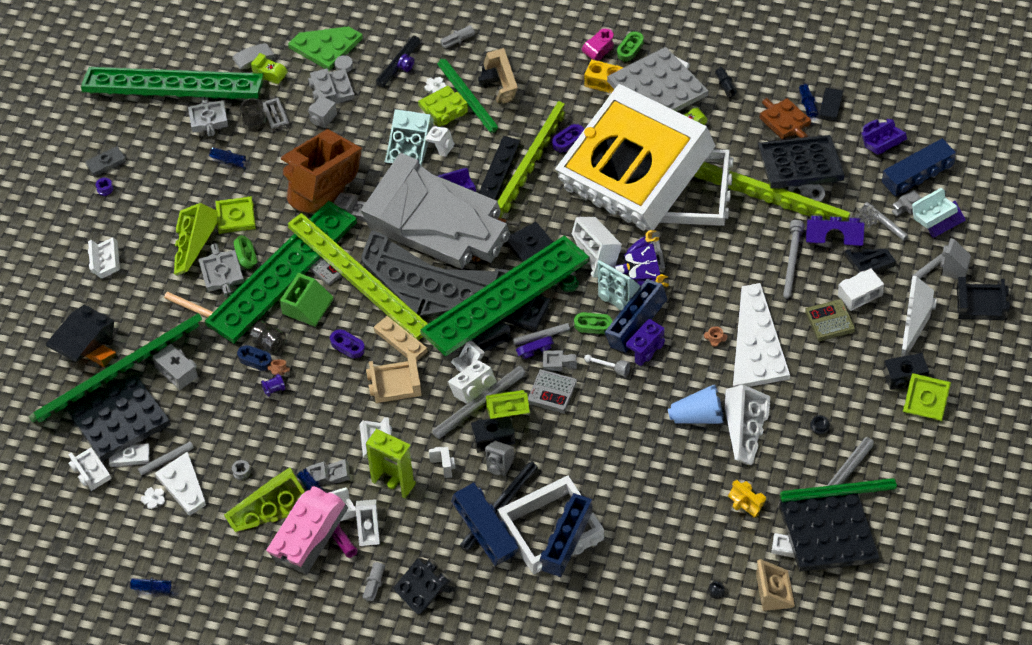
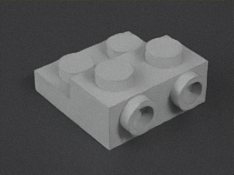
M323 69L310 73L311 78H308L310 89L314 88L312 93L315 102L320 96L336 104L355 99L345 69L330 73L328 69Z

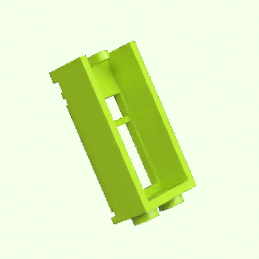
M375 429L366 442L372 483L375 484L383 472L391 475L392 477L387 483L388 488L394 489L400 481L402 497L406 499L416 484V481L413 480L410 455L411 445L379 429ZM385 457L397 462V465L385 460Z

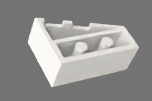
M576 217L572 235L577 246L590 256L587 264H590L593 270L591 272L592 277L598 278L599 260L615 269L622 244L596 217Z

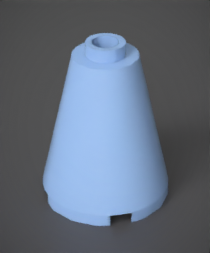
M711 385L672 403L671 408L668 409L670 420H674L675 423L685 424L724 423L720 398L716 396L718 392L716 385Z

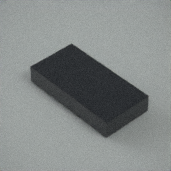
M825 88L818 119L836 122L843 90Z

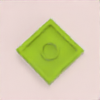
M252 196L215 201L216 210L218 211L217 224L219 234L256 229Z
M912 373L903 412L942 421L951 382Z

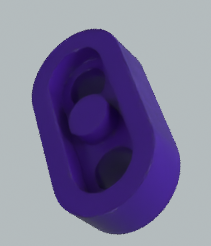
M573 124L555 135L552 140L554 150L558 152L569 150L582 134L584 128L581 125Z
M335 330L331 333V346L350 358H359L364 354L365 346L361 339L345 330Z
M548 336L518 347L516 352L518 357L522 356L523 359L533 356V352L538 350L542 353L552 349L551 345L554 342L552 337Z

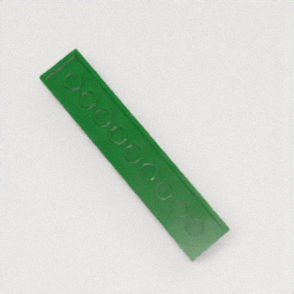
M88 67L81 84V91L91 94L116 93L124 95L141 94L143 96H192L196 98H242L253 100L259 97L264 74Z
M327 201L309 219L335 243L357 223L355 216L331 201ZM293 234L205 320V325L234 344L284 295L298 273L304 275L321 256L296 234Z
M564 235L421 328L420 334L446 357L587 264L590 256Z
M199 313L36 410L29 415L32 422L37 420L39 423L51 416V411L54 410L57 413L68 406L67 402L69 400L74 403L85 395L84 391L92 392L102 385L101 381L104 380L107 383L118 376L117 372L119 370L123 373L134 366V361L140 363L151 356V351L155 354L166 347L167 341L171 344L184 336L182 332L185 331L188 334L200 326L198 322L203 320Z

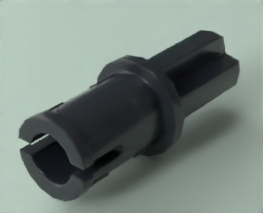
M719 67L715 70V74L719 80L720 87L724 89L727 97H730V95L731 97L735 96L737 90L732 83L733 79L728 76L723 67Z

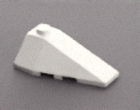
M917 276L912 277L901 357L908 356L931 316V309L935 310L937 298H933L934 290Z
M745 385L726 389L725 412L735 460L752 465L758 448L757 441L759 435H762L764 431L762 428L763 423L769 416L770 396Z

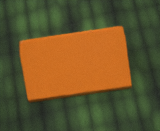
M102 345L85 357L105 368L116 355V352Z

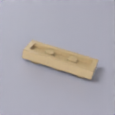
M388 316L374 326V332L406 358L408 354L415 353L416 361H418L428 352L426 346Z

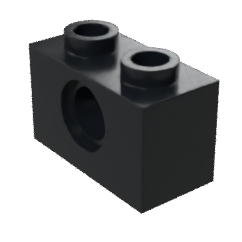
M923 353L884 360L883 373L889 389L893 390L908 387L912 373L928 377L929 369Z
M510 416L480 419L471 423V431L477 453L485 451L486 446L494 441L506 445L516 444L515 432Z

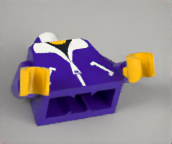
M649 230L646 236L636 241L627 250V253L624 254L625 264L616 265L615 269L628 275L640 286H642L646 279L663 284V287H668V283H663V280L668 278V276L660 274L653 243L650 244L651 242H657L659 237L652 238V234L656 231Z

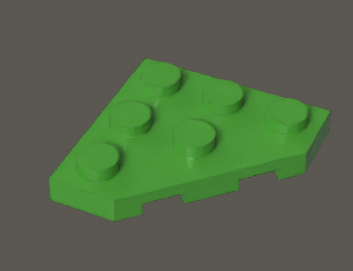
M349 26L301 32L288 43L289 49L330 71L335 66L336 58L343 55L346 56L363 39V36L360 32Z

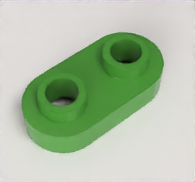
M639 32L627 34L617 48L618 58L622 61L632 60L644 44L643 35Z
M240 235L233 242L238 262L243 268L251 269L257 263L253 244L246 236Z
M582 312L574 318L575 329L584 333L605 334V331L612 323V318L606 314Z

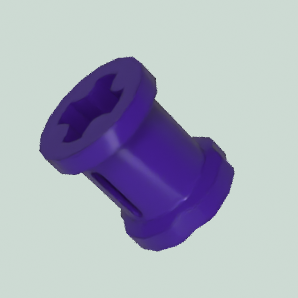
M277 374L275 378L261 381L262 388L267 397H270L276 391L286 390L280 374Z

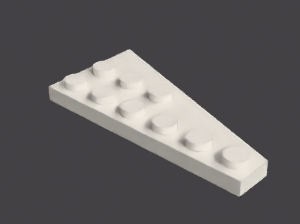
M761 284L742 286L733 387L739 385L752 387L790 379L789 370Z

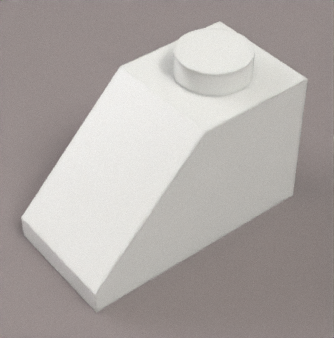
M376 499L356 501L359 546L380 544Z

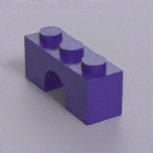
M811 215V219H807L806 242L825 243L827 232L831 229H839L844 234V244L863 245L864 222H860L861 218H849V221H841L842 217L831 216L830 220H823V216Z

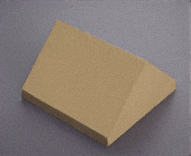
M759 559L757 561L756 577L763 611L794 607L788 570Z

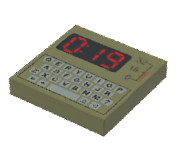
M842 299L805 308V313L818 342L855 332V327Z

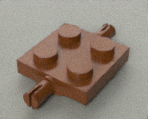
M768 98L762 101V104L768 109L761 112L759 118L782 140L793 135H797L799 138L808 137L802 130L810 125L811 119L788 98L777 104H773Z

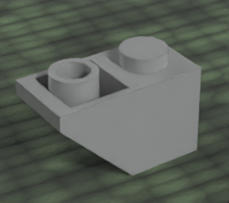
M950 238L949 244L944 246L940 267L943 268L942 276L958 280V277H966L971 255L955 239Z
M494 441L485 448L487 471L495 475L506 476L514 460V447Z

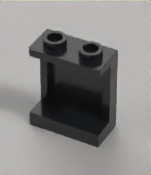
M958 277L956 287L958 319L1005 320V315L1010 310V302L1006 301L1009 287L1005 285V279L1001 278L1000 284H966V277Z

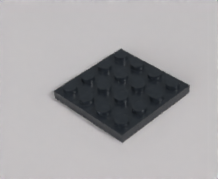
M831 135L758 142L759 154L770 189H781L791 186L799 187L810 184L818 185L828 182L836 183L845 179V174Z
M136 374L67 409L68 415L101 462L171 425L168 417Z
M858 493L787 502L780 501L779 509L799 572L878 563L879 555Z

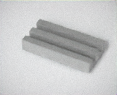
M279 97L261 102L272 132H275L277 128L279 130L283 129V126H286V128L290 127ZM274 103H276L278 106V109L283 119L282 122H280L279 117L273 105ZM267 105H269L271 108L273 116L276 120L275 124L271 118Z

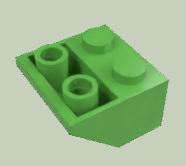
M298 273L280 299L282 314L316 327L334 297L314 278Z

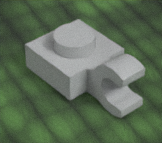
M912 190L901 196L899 201L893 204L895 209L892 210V213L896 217L905 211L912 214V204L922 198Z
M563 350L543 351V370L563 371V366L569 369L577 368L575 354L563 355Z

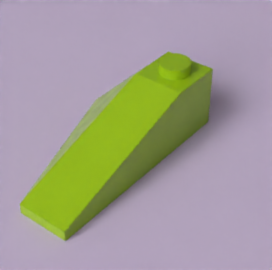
M290 467L272 478L225 513L224 516L234 532L256 527L267 522H275L286 518L298 499L306 491Z

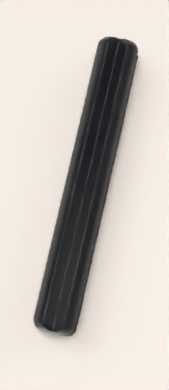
M413 35L378 76L376 79L377 86L384 87L399 69L398 61L404 54L410 56L419 45V37Z

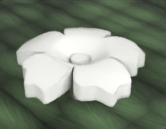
M430 77L427 79L424 88L425 91L434 93L446 85L443 82V78L438 77L433 80Z
M152 487L147 488L145 496L141 497V502L147 505L148 509L157 508V505L161 506L165 503L164 491L162 489H155L154 491Z

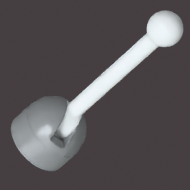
M591 355L584 357L586 362L592 361L613 367L620 376L626 377L630 370V362L620 360L614 364L592 358Z

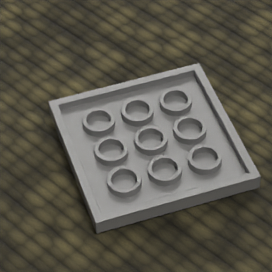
M667 47L607 76V82L614 89L618 84H621L676 112L708 96V90Z

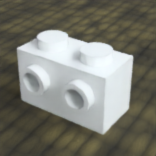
M872 269L861 271L856 276L845 279L839 284L838 296L843 300L847 308L852 311L882 296L884 283Z
M477 360L449 380L448 383L454 397L468 404L497 383L491 367Z

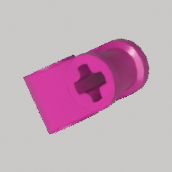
M601 29L584 43L582 52L592 60L600 61L614 47L612 41L613 32L610 29Z

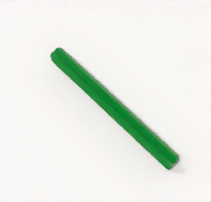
M440 59L437 63L438 67L464 98L489 133H495L498 129L497 124L446 59Z
M891 478L786 490L780 492L781 502L894 490L897 484L896 480Z

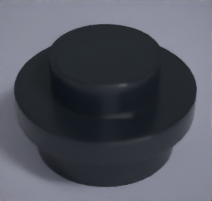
M822 415L815 416L810 422V429L816 434H825L830 428L828 419Z

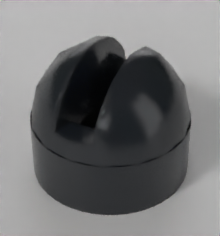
M713 581L709 585L708 593L712 598L720 599L725 594V586L720 581Z

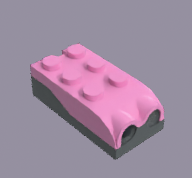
M312 486L311 490L303 493L266 551L275 562L307 575L348 510V506L337 495L325 493L323 490Z

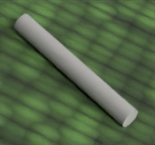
M866 202L863 205L867 212L903 241L908 238V234L871 204Z
M942 254L914 273L912 277L917 276L921 279L941 264Z
M566 323L514 338L513 343L515 346L570 331V327Z
M188 442L138 468V471L142 476L192 450L194 447L191 442Z

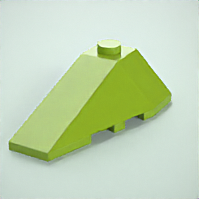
M202 203L180 210L176 225V233L179 234V240L175 241V246L178 247L174 264L175 275L188 272L217 225V210Z

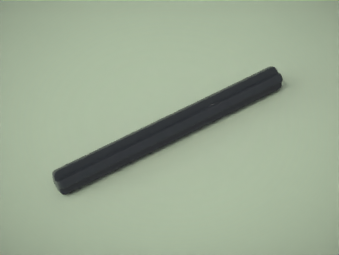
M529 462L493 504L497 517V510L508 505L537 471L538 466L534 462ZM471 531L460 543V547L465 552L469 551L477 542Z

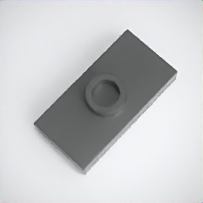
M118 146L85 161V164L93 177H96L125 163L126 158Z

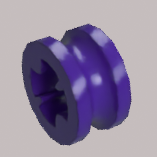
M407 54L402 55L398 61V68L403 69L405 72L410 71L414 65V58L409 57Z
M104 177L96 181L99 195L107 196L113 192L112 181L109 178Z

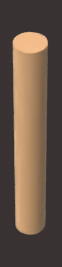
M166 292L164 296L165 299L207 318L213 313V311L170 292Z

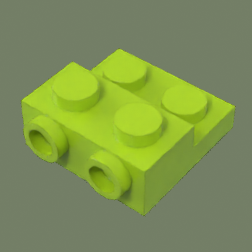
M449 85L418 101V106L424 113L430 114L433 117V123L436 127L446 125L468 112L467 102L458 92L455 93Z

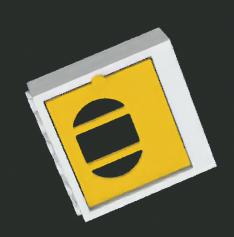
M618 84L555 170L559 175V180L564 184V189L568 192H575L583 200L588 199L595 206L606 208L612 215L617 214L624 221L635 223L639 229L649 231L657 227L716 145L707 126ZM618 136L596 167L593 168L592 155L596 147L604 140ZM627 139L643 147V149L620 181H616L600 171L623 140ZM651 152L652 165L648 173L639 181L626 184L646 155Z

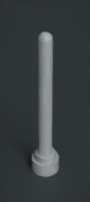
M801 220L790 222L789 230L792 234L783 293L786 299L791 297L799 238L805 230V223Z

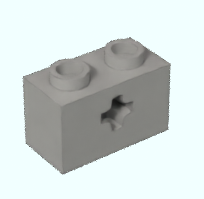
M169 344L153 357L155 368L179 390L198 377L196 372L197 366L194 361L188 360L182 350L176 349L172 344Z

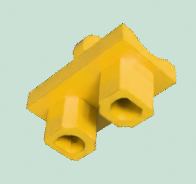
M735 480L728 494V497L734 501L733 509L737 511L743 508L754 518L759 515L766 501V496L762 493L755 495L752 492V486L747 481L740 483L738 480Z

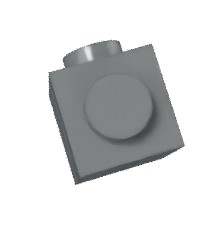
M320 96L309 107L310 122L316 126L319 125L326 128L337 115L336 103Z

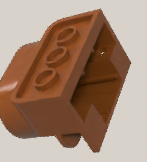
M326 129L281 156V160L289 164L283 169V175L289 181L287 190L288 203L296 210L305 213H316L327 201L334 203L338 195L343 193L345 185L355 179L359 169L362 148Z

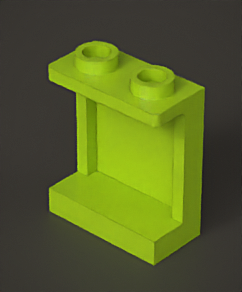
M523 390L486 395L487 411L490 419L530 413L528 396Z

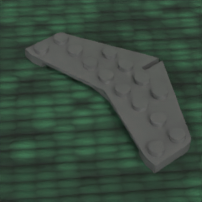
M373 230L370 232L361 256L363 265L416 314L419 313L422 302H424L420 314L421 318L443 315L509 272L506 269L477 271L438 268L429 265L390 241L387 236Z

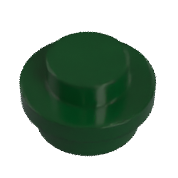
M568 275L560 282V288L565 292H573L579 287V281L573 275Z

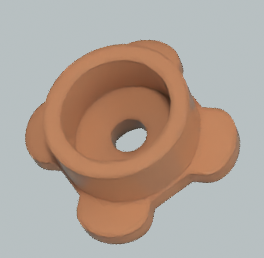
M715 326L711 327L704 334V338L709 340L712 346L716 347L720 342L727 340V335L724 334L720 327Z
M282 359L273 360L271 365L268 366V370H271L274 375H284L285 372L290 371V368L286 366V361Z

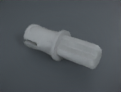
M469 25L459 31L455 30L453 34L442 38L440 42L443 48H448L456 43L461 44L463 40L474 36L475 32L473 27Z
M380 562L373 563L370 575L366 578L367 585L363 599L367 602L375 600L378 587L382 585L381 578L385 565Z

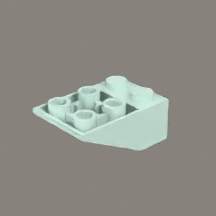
M395 109L385 163L392 164L398 154L402 153L417 159L422 166L429 144L425 137L432 129L434 122L430 114Z
M599 260L598 296L603 301L615 305L622 311L641 286L632 278Z

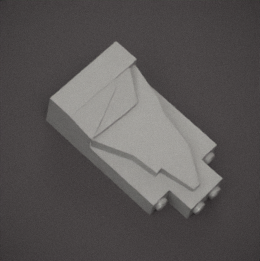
M402 153L398 154L361 209L370 230L380 232L392 240L462 270L470 262L472 255L491 263L499 255L500 248L504 242H507L510 237L507 224L497 220L501 210L496 200L435 176L424 169L417 159Z

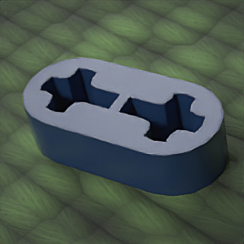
M248 345L240 347L237 351L239 362L243 365L260 371L268 370V366L271 365V355L266 351Z

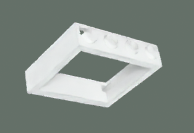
M713 149L704 161L723 163L719 214L667 212L659 223L725 226V219L729 217V208H726V203L730 202L728 185L732 184V174H729V170L733 168V157H730L729 150Z
M569 476L563 477L497 510L499 520L505 523L509 535L516 539L518 552L533 575L542 571L541 554L536 557L533 555L512 521L567 494H570V496L573 493L581 495ZM593 512L588 521L592 529L581 535L572 555L580 554L584 549L596 546L598 542L604 540V529Z

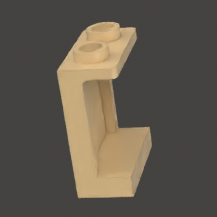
M502 48L488 52L483 63L485 70L496 67L503 89L499 90L496 101L503 104L511 102L515 97L518 87L505 49Z
M415 353L407 355V362L374 367L373 361H369L370 368L366 369L367 379L372 380V384L369 385L370 396L375 397V403L422 396Z

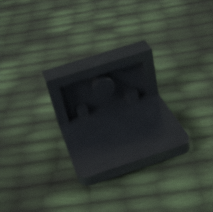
M417 558L394 586V591L416 614H422L440 591L451 593L455 588L450 583L451 578L445 573H441L437 569L438 565L431 559Z

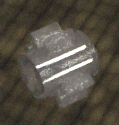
M864 204L861 209L857 208L855 218H861L860 222H864V227L870 228L873 223L877 224L879 212L874 211V205Z

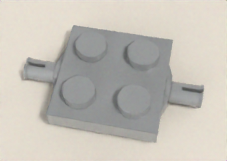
M202 97L201 104L188 107L192 133L207 130V135L211 136V132L213 136L215 134L214 129L228 127L224 101L209 102L208 97H205V100Z
M215 243V248L213 244L210 246L213 254L199 259L207 292L223 289L224 297H228V295L230 297L232 295L230 287L244 283L236 251L220 252L218 244Z

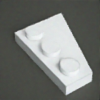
M188 452L155 473L156 478L189 516L206 505Z

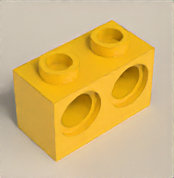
M591 60L584 74V86L612 93L614 88L607 82V76L624 67Z

